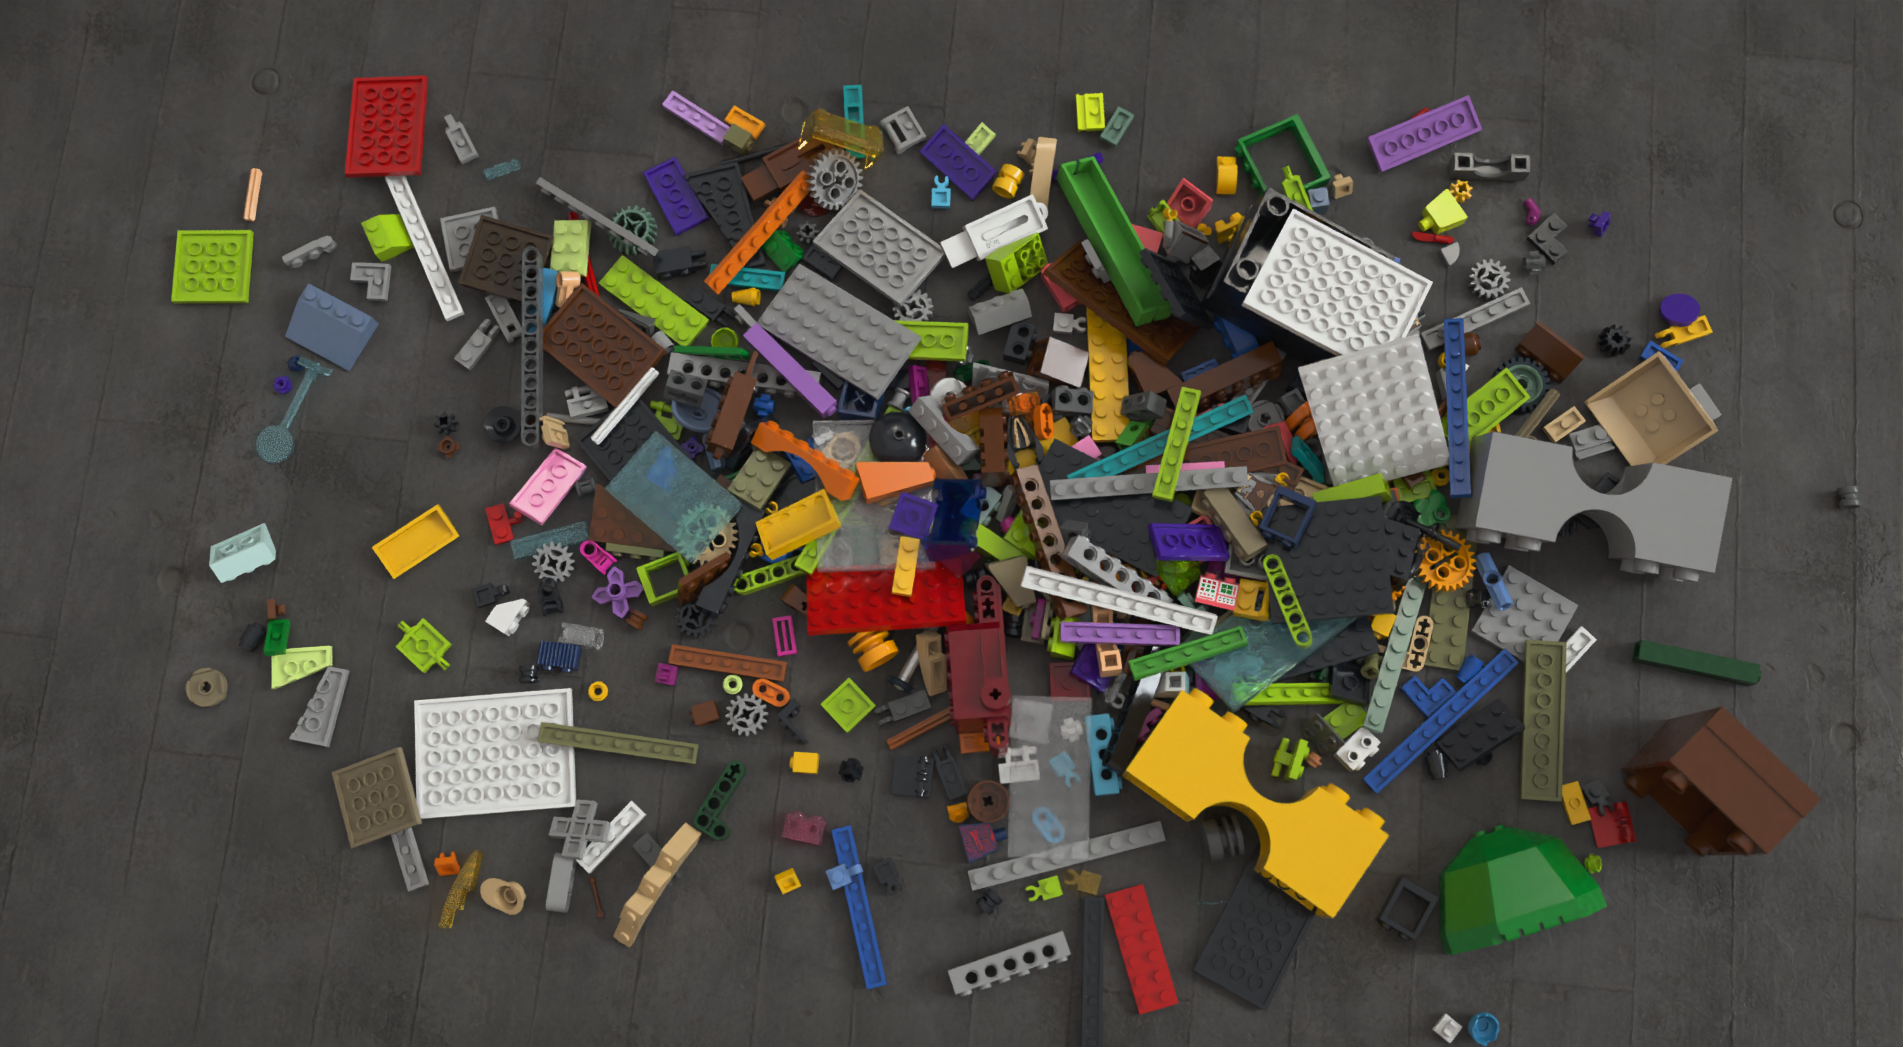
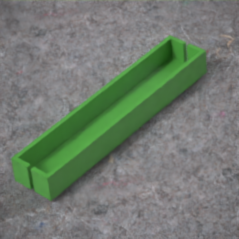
M1095 157L1079 159L1078 164L1076 160L1061 164L1056 179L1134 324L1140 326L1152 322V319L1157 321L1170 317L1172 313L1170 307L1172 306L1169 301L1163 299L1160 294L1162 289L1159 284L1156 285L1152 281L1150 269H1146L1140 260L1142 256L1139 252L1145 248Z

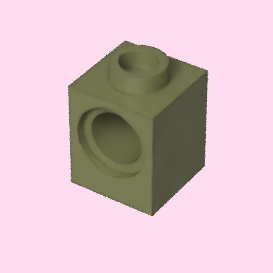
M734 123L723 137L726 146L742 155L746 154L747 151L749 152L754 145L752 134Z

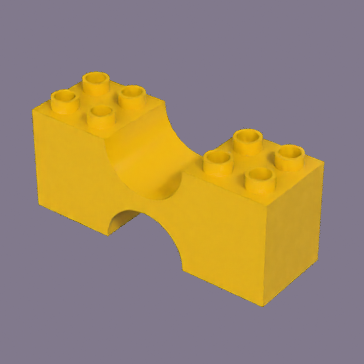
M1193 688L1187 694L1182 690L1122 776L1186 822L1195 819L1202 810L1211 806H1227L1243 813L1255 826L1261 844L1259 858L1253 870L1257 873L1261 872L1264 878L1271 877L1269 881L1277 887V879H1279V885L1282 888H1290L1283 890L1285 893L1311 911L1315 905L1317 907L1315 914L1320 918H1334L1389 837L1387 833L1380 829L1385 821L1368 808L1364 807L1362 811L1358 809L1354 811L1345 805L1350 796L1331 783L1327 787L1319 786L1308 790L1294 803H1276L1264 798L1251 786L1244 771V751L1250 737L1244 734L1243 731L1248 725L1229 711L1222 717L1209 709L1214 701L1202 691ZM1295 892L1297 893V895H1298L1299 897L1305 898L1306 900H1300V899H1298V898L1296 897V895H1295Z

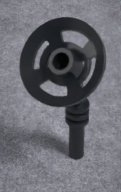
M1401 500L1393 503L1387 514L1388 519L1391 520L1393 513L1398 509L1399 513L1393 521L1420 529L1419 532L1426 534L1427 538L1430 537L1435 542L1439 541L1457 552L1460 550L1462 545L1442 535L1441 531L1438 532L1433 527L1429 528L1418 523L1417 512L1410 502ZM1405 506L1409 507L1412 513L1409 510L1405 509Z

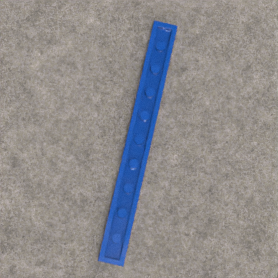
M1464 318L1444 319L1451 498L1471 497Z
M1506 648L1503 649L1374 767L1362 781L1374 794L1380 792L1519 662Z

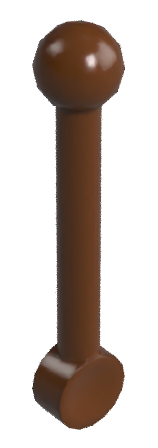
M590 877L588 882L592 886L598 910L596 916L602 918L605 912L601 910L595 885L596 878Z

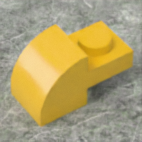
M1217 156L1216 194L1235 195L1237 185L1236 157Z

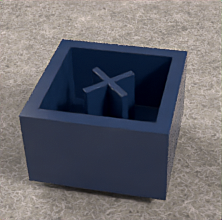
M845 380L837 410L840 420L873 426L876 420L880 418L886 392L884 391L879 400H876Z

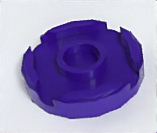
M1681 293L1671 294L1661 302L1659 312L1661 318L1668 321V324L1684 327L1691 325L1692 322L1698 319L1700 306L1689 295Z

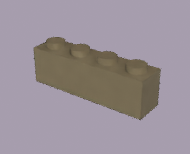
M1228 488L1208 489L1203 492L1200 499L1201 506L1212 516L1213 523L1222 530L1223 537L1234 547V552L1238 558L1246 562L1264 552L1267 546L1266 541Z

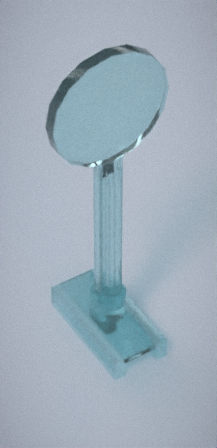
M300 356L297 363L307 370L279 426H268L258 435L256 442L257 451L265 461L278 463L288 459L294 448V438L290 431H288V428L312 381L315 380L318 373L330 376L332 369Z

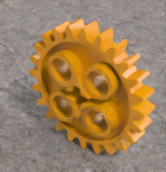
M1442 529V535L1462 545L1460 550L1457 552L1448 547L1449 552H1447L1443 548V543L1435 542L1434 539L1431 540L1430 537L1427 538L1425 535V538L1422 537L1420 539L1422 541L1420 549H1425L1427 543L1430 544V549L1427 552H1423L1424 558L1418 569L1420 573L1416 577H1423L1424 579L1421 583L1428 582L1429 589L1435 586V592H1438L1441 588L1443 593H1446L1449 589L1451 592H1454L1456 588L1461 589L1463 584L1466 585L1469 582L1468 579L1473 577L1471 572L1476 568L1471 564L1475 563L1476 560L1471 559L1470 556L1475 553L1468 551L1471 545H1464L1465 538L1460 541L1459 534L1453 537L1451 530L1445 534L1444 529ZM1455 552L1458 554L1435 569H1430V566L1435 565ZM1427 554H1431L1434 561H1431ZM1454 561L1459 563L1460 569L1454 565ZM1438 570L1443 572L1444 578L1440 577Z

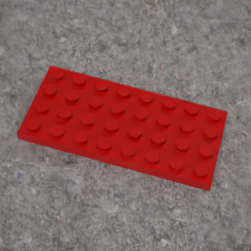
M961 559L916 562L911 597L892 594L896 563L851 566L842 569H815L812 576L807 574L808 636L966 624Z

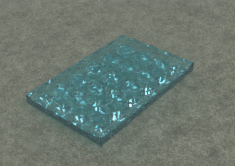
M657 431L649 437L605 487L606 491L690 563H693L743 506L739 500Z

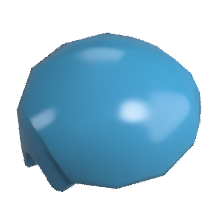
M1479 1012L1473 1015L1468 1022V1032L1472 1039L1483 1046H1487V1043L1496 1040L1499 1031L1497 1019L1492 1014L1486 1012Z

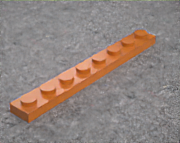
M802 170L704 280L714 293L718 295L810 192L807 188L811 183L806 182V180L811 177L807 175V172Z

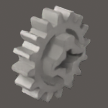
M1483 259L1481 264L1477 262L1474 268L1470 270L1469 273L1471 275H1469L1467 280L1472 282L1468 286L1474 287L1472 293L1478 292V298L1484 295L1485 300H1488L1490 296L1495 300L1498 295L1501 297L1504 291L1509 288L1507 284L1510 283L1511 279L1506 277L1509 276L1510 272H1504L1506 266L1500 267V261L1494 264L1493 259H1490L1488 263ZM1481 271V276L1477 278L1478 272ZM1501 281L1500 287L1497 289L1498 282Z
M918 290L901 307L894 303L893 314H895V320L929 322L928 317L932 318L933 313L931 311H934V307L931 305L932 299H927V293L921 295V290Z
M551 541L550 546L545 543L543 544L544 549H537L539 555H533V558L537 559V561L533 562L532 565L537 566V569L534 570L535 573H541L539 579L550 577L557 583L558 578L563 582L565 580L564 575L567 577L571 576L569 570L575 569V567L571 566V563L576 562V560L570 558L574 553L567 552L569 546L562 548V542L555 546L554 541ZM553 550L560 551L562 555L556 554ZM545 553V562L541 564L542 556ZM552 559L558 560L556 566L550 564ZM566 561V568L563 571L562 564ZM545 570L553 571L555 575H551L547 573Z
M747 693L744 694V698L738 695V701L731 700L730 702L733 706L726 708L730 711V714L725 715L726 718L730 719L727 725H734L731 730L733 732L739 730L738 735L740 736L743 732H745L747 737L750 736V732L757 735L758 728L760 730L764 729L761 724L768 722L764 719L765 716L769 715L768 712H764L767 706L766 704L760 705L763 700L759 698L756 701L754 694L751 698H749ZM745 702H750L757 706L751 708ZM739 706L738 714L734 716L735 710ZM745 711L751 713L748 720L743 717ZM760 714L759 720L755 724L756 716ZM745 723L749 728L740 727L738 724Z

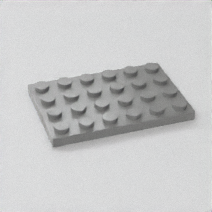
M861 189L813 240L814 246L900 307L946 256L942 246Z

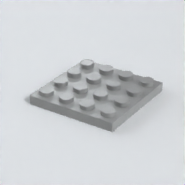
M1509 565L1501 578L1514 604L1504 611H1497L1490 596L1487 608H1483L1470 632L1500 650L1506 648L1515 659L1524 663L1525 640L1559 641L1578 605Z

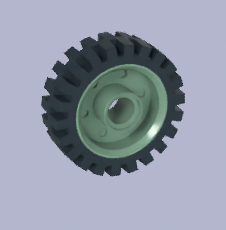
M1518 357L1517 359L1512 358L1509 361H1505L1493 374L1494 377L1507 367L1531 397L1513 411V415L1532 413L1550 390V378L1546 377L1548 373L1546 371L1543 372L1542 369L1544 367L1542 365L1536 366L1538 362L1535 360L1531 362L1530 358L1523 359V357Z

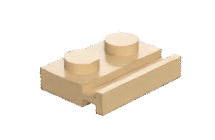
M546 415L539 418L543 422V426H541L543 432L542 439L547 445L563 450L571 448L567 430L563 429V425H565L563 421Z

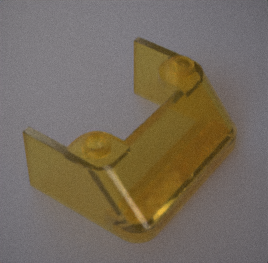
M820 108L812 111L804 120L799 149H802L811 138L819 139L867 155L866 170H869L883 156V133L876 126H867L827 113L826 110Z

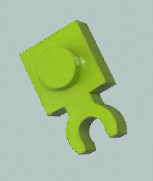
M1057 875L1039 880V887L1037 888L1035 886H1028L1026 888V891L1034 890L1035 896L1029 898V901H1035L1040 895H1042L1043 901L1063 895Z

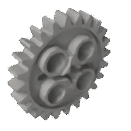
M832 148L831 151L825 150V155L819 153V160L813 159L815 165H809L812 172H807V175L811 176V178L806 180V182L811 183L807 190L813 191L810 197L815 198V203L829 210H838V208H843L854 194L859 191L857 187L862 186L859 180L863 179V177L859 176L862 169L857 168L860 163L855 161V156H851L850 152L842 149Z

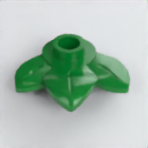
M1435 489L1430 491L1429 499H1417L1413 502L1415 510L1421 514L1417 522L1425 526H1432L1435 523L1444 524L1451 517L1449 508L1445 506V497ZM1437 512H1442L1444 517H1438Z

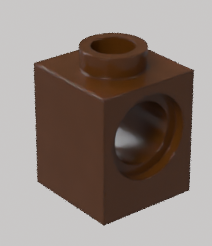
M715 700L691 706L692 712L689 715L692 724L695 723L696 726L702 727L721 721Z

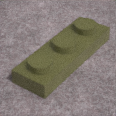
M606 543V551H611V555L615 556L629 553L630 558L641 559L642 555L649 556V560L653 561L667 556V551Z

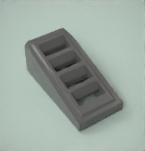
M622 309L618 310L621 315L632 321L636 327L650 338L654 335L655 319Z

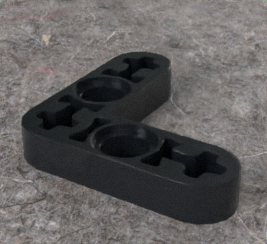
M770 415L748 423L742 428L726 461L725 467L735 473L743 465L752 446L751 441L759 423L773 421L779 425V421Z

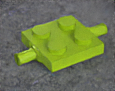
M422 618L417 625L411 628L404 621L398 624L397 627L405 635L396 648L423 673H426L436 663L443 670L448 669L447 667L450 664L442 657L452 644L426 619Z

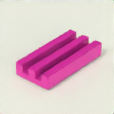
M792 616L772 618L777 656L796 655L797 647ZM786 620H788L792 650H789L785 625ZM780 621L785 651L781 652L777 622Z

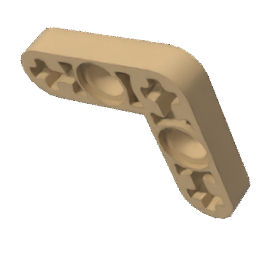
M1417 617L1402 669L1420 671L1423 668L1433 630V621L1430 617ZM1424 619L1428 624V627L1423 629V633H1427L1426 637L1416 635V631L1421 632L1422 626L1419 625V622H1422ZM1416 638L1424 640V647L1422 649L1415 648L1414 641ZM1378 645L1380 652L1384 653L1386 646ZM1412 650L1422 652V656L1417 655L1419 665H1416L1415 668H1412L1413 664L1410 663V660L1415 658V654H1411Z

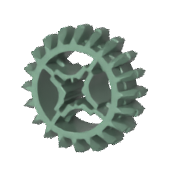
M628 205L627 210L621 208V213H614L615 218L610 217L611 221L620 226L625 222L623 228L631 232L629 227L631 225L632 229L635 230V235L639 238L641 233L645 232L641 239L647 243H655L653 237H657L656 230L658 227L655 224V218L652 217L650 212L646 213L645 208L639 210V207L635 205L632 210L631 206ZM610 229L607 231V235L610 236L609 241L613 243L615 249L619 248L620 253L625 251L627 255H630L631 251H633L634 255H637L638 246L636 244L632 247L623 241L624 237L621 235L617 238L609 233Z

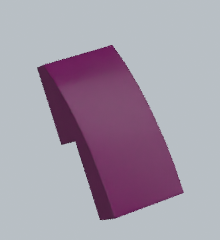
M1158 707L1146 716L1137 740L1138 743L1148 738L1147 733L1150 732V729L1146 724L1149 723L1152 726L1160 720L1159 716L1162 712Z

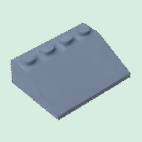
M308 283L297 301L285 337L350 371L379 324L371 316Z

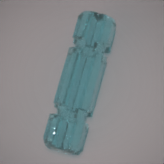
M517 159L510 160V163L504 162L493 166L492 169L491 167L484 169V175L489 180L495 178V175L498 177L510 173L511 170H519L520 163Z

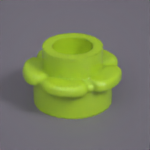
M1590 854L1589 857L1585 858V868L1591 874L1601 871L1602 862L1600 856Z

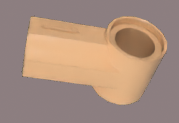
M559 271L557 273L556 284L558 290L555 302L557 307L561 308L575 292V289L580 286V275L577 271Z

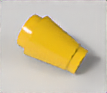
M749 288L732 292L733 303L750 306L760 304L761 294L759 289Z

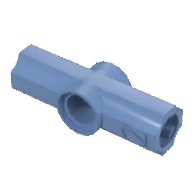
M1483 552L1474 558L1476 560L1475 565L1497 611H1504L1510 608L1514 603L1490 553ZM1498 579L1495 584H1489L1490 580Z

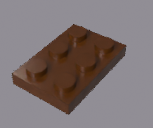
M726 551L678 580L677 600L681 605L686 602H692L701 594L705 586L713 583L726 572L731 565V556Z

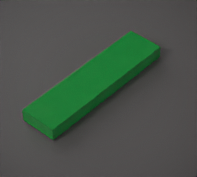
M676 345L674 347L675 353L718 359L749 360L750 353L742 348Z

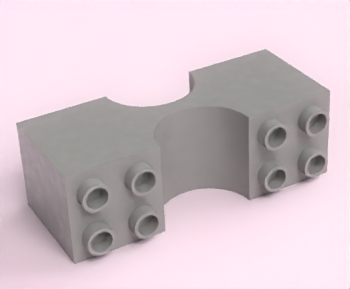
M1490 432L1472 437L1469 453L1471 497L1461 498L1455 527L1456 529L1467 530L1466 541L1480 544H1500L1502 537L1506 538L1504 545L1506 549L1528 552V550L1539 552L1541 543L1555 542L1562 525L1570 517L1580 513L1593 519L1602 528L1608 541V558L1621 561L1620 571L1642 575L1644 573L1658 575L1659 573L1658 578L1683 582V580L1698 582L1700 573H1715L1732 484L1731 477L1652 462L1625 467L1623 476L1618 484L1606 494H1602L1588 487L1578 476L1572 459L1573 447L1498 432Z

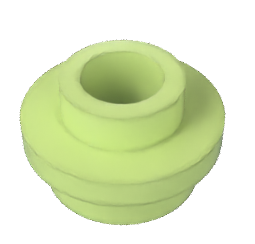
M729 675L723 681V688L729 694H737L742 689V680L737 675ZM732 681L736 682L735 688H730Z

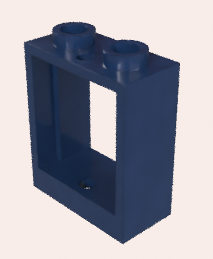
M1279 485L1259 526L1260 532H1262L1261 535L1271 540L1273 538L1278 539L1286 547L1291 548V546L1297 548L1317 506L1316 500ZM1281 499L1307 510L1294 538L1268 528Z

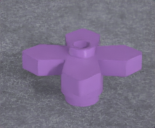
M614 566L607 574L608 586L597 588L592 598L601 605L612 602L613 613L624 619L630 612L627 599L640 598L644 588L637 581L625 584V574Z

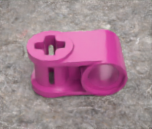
M591 540L584 541L580 546L581 554L604 575H606V570L613 563L617 562L612 555ZM589 546H594V552L587 555L586 549Z

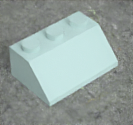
M265 523L211 546L209 566L221 583L227 580L232 581L243 573H250L255 568L261 565H268L275 560L276 549Z

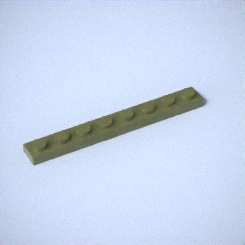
M541 722L538 737L539 743L696 765L699 744Z

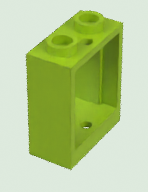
M678 551L636 568L649 604L652 607L676 598L678 589L657 597L649 573L679 561L684 576L690 573L688 570L690 562L686 559L687 555L683 556Z

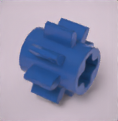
M761 394V398L756 397L754 412H758V417L764 418L768 414H774L775 400H771V395Z

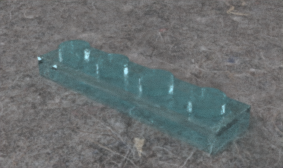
M582 521L512 540L510 542L514 559L517 561L531 557L534 554L539 555L537 549H544L543 544L545 543L550 546L551 541H554L555 546L562 542V548L583 543L589 540V530L587 522Z

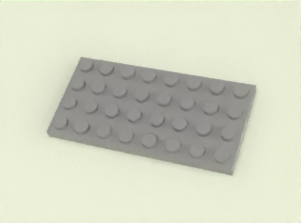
M800 263L757 321L768 333L876 400H879L921 340V337Z

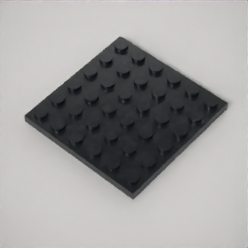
M1381 496L1316 502L1317 506L1297 548L1294 546L1289 548L1282 545L1278 539L1273 538L1271 540L1264 537L1267 543L1265 557L1273 554L1281 559L1306 622L1394 614ZM1295 504L1278 506L1268 528L1294 538L1307 510ZM1264 507L1261 510L1263 518L1268 510V507ZM1271 561L1268 563L1267 567L1269 569H1275L1277 568L1278 563L1275 561ZM1268 579L1272 625L1285 624V618ZM1278 579L1275 582V586L1279 588L1286 584L1283 579ZM1290 597L1284 598L1282 603L1285 606H1290L1293 603V599ZM1296 615L1290 618L1291 623L1301 621V618Z

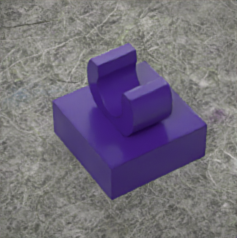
M1603 211L1600 216L1594 213L1591 214L1588 219L1590 221L1588 225L1594 228V235L1598 237L1603 236L1611 223V213Z

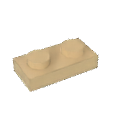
M1573 406L1544 426L1542 430L1552 443H1556L1585 423L1586 420L1576 407Z

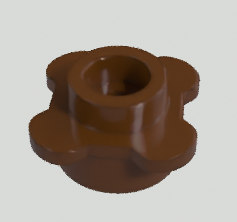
M446 436L437 446V450L443 452L446 458H452L453 453L460 449V444L454 442L450 436Z

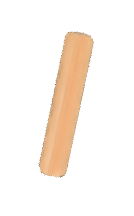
M252 168L250 171L243 216L245 221L253 222L256 215L262 171L257 168Z

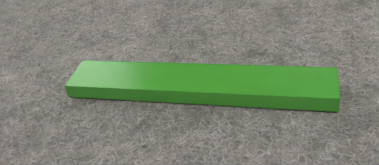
M1238 626L1130 660L1128 665L1134 681L1248 646V640L1242 626Z

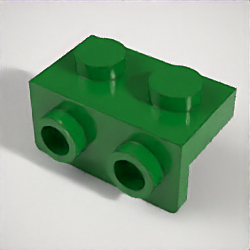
M774 231L761 246L785 274L799 260H802L804 256L802 248L791 240V236L786 231Z

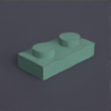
M1118 106L1102 132L1100 139L1116 148L1133 121L1134 114Z

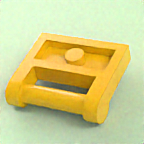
M1241 578L1233 616L1268 621L1270 616L1268 612L1270 606L1268 581L1260 582ZM1264 591L1261 610L1255 611L1258 592Z

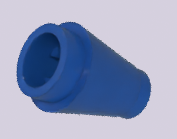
M1470 654L1469 657L1465 658L1456 678L1466 684L1467 681L1482 670L1484 663Z

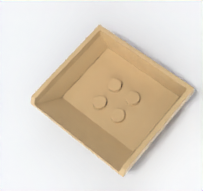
M1660 351L1584 401L1630 466L1652 462L1666 465L1718 431L1711 417Z

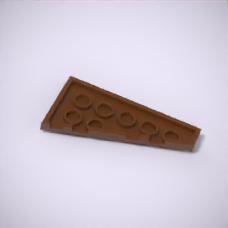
M596 483L589 540L672 552H681L684 549L683 547H677L681 541L675 539V537L680 536V533L675 531V529H681L678 522ZM691 528L689 529L690 534L694 535L698 533L697 531ZM699 543L696 546L697 552L701 553L706 550L705 543Z

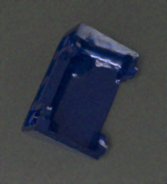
M936 479L934 488L938 489L939 494L935 497L934 501L938 504L935 512L932 531L927 536H924L923 546L930 562H940L973 552L974 548H977V530L983 499H986L987 496L986 487H983L981 479Z

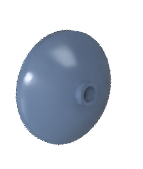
M706 387L700 408L672 401L671 411L676 421L683 427L695 432H709L710 428L714 429L711 427L716 412H720L717 407L722 396L715 390Z

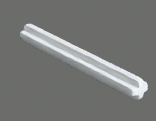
M651 367L595 431L591 439L599 445L657 378L659 375L657 370Z

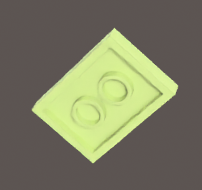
M555 220L550 269L556 271H577L580 277L587 276L591 221Z

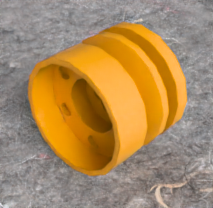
M888 631L858 632L848 641L849 647H855L852 651L853 654L864 653L858 659L864 672L881 666L900 652L893 640L883 641L889 635Z

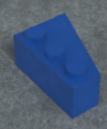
M1215 315L1213 327L1217 333L1220 332L1224 347L1226 349L1229 348L1231 352V359H1235L1259 347L1254 335Z

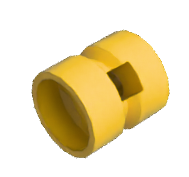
M1004 164L999 172V177L996 178L992 186V190L1001 197L1013 199L1018 190L1016 185L1021 184L1025 174L1013 165Z

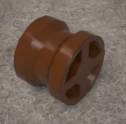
M631 608L630 616L624 622L641 631L643 628L642 624L649 617Z

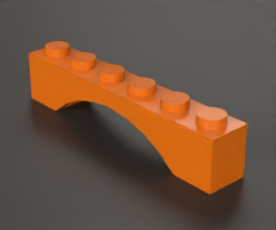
M773 421L759 423L751 441L753 445L764 452L785 451L801 457L818 473L828 493L841 501L852 498L860 481V478L856 477L853 471L842 468L836 460L826 458L823 452L812 449L806 441L796 439L790 431L780 429L777 423Z

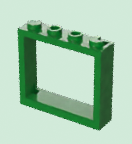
M1298 114L1237 140L1235 153L1238 158L1241 157L1244 171L1247 174L1249 173L1253 188L1257 189L1260 194L1259 198L1267 188L1246 148L1289 129L1292 130L1317 179L1303 185L1306 194L1310 189H1317L1329 183L1331 176Z

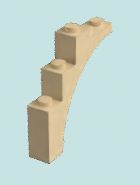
M686 822L662 848L656 863L644 875L638 890L623 907L620 914L621 920L613 937L629 948L634 943L642 925L661 893L700 839L702 833Z

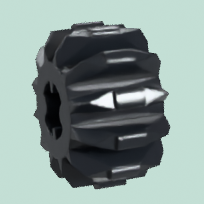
M1615 324L1611 325L1610 328L1607 326L1603 329V332L1599 333L1598 337L1600 339L1597 341V344L1602 345L1600 351L1605 350L1606 356L1612 354L1614 358L1619 354L1624 355L1626 350L1630 348L1629 342L1632 338L1626 336L1629 331H1622L1623 326L1618 328Z

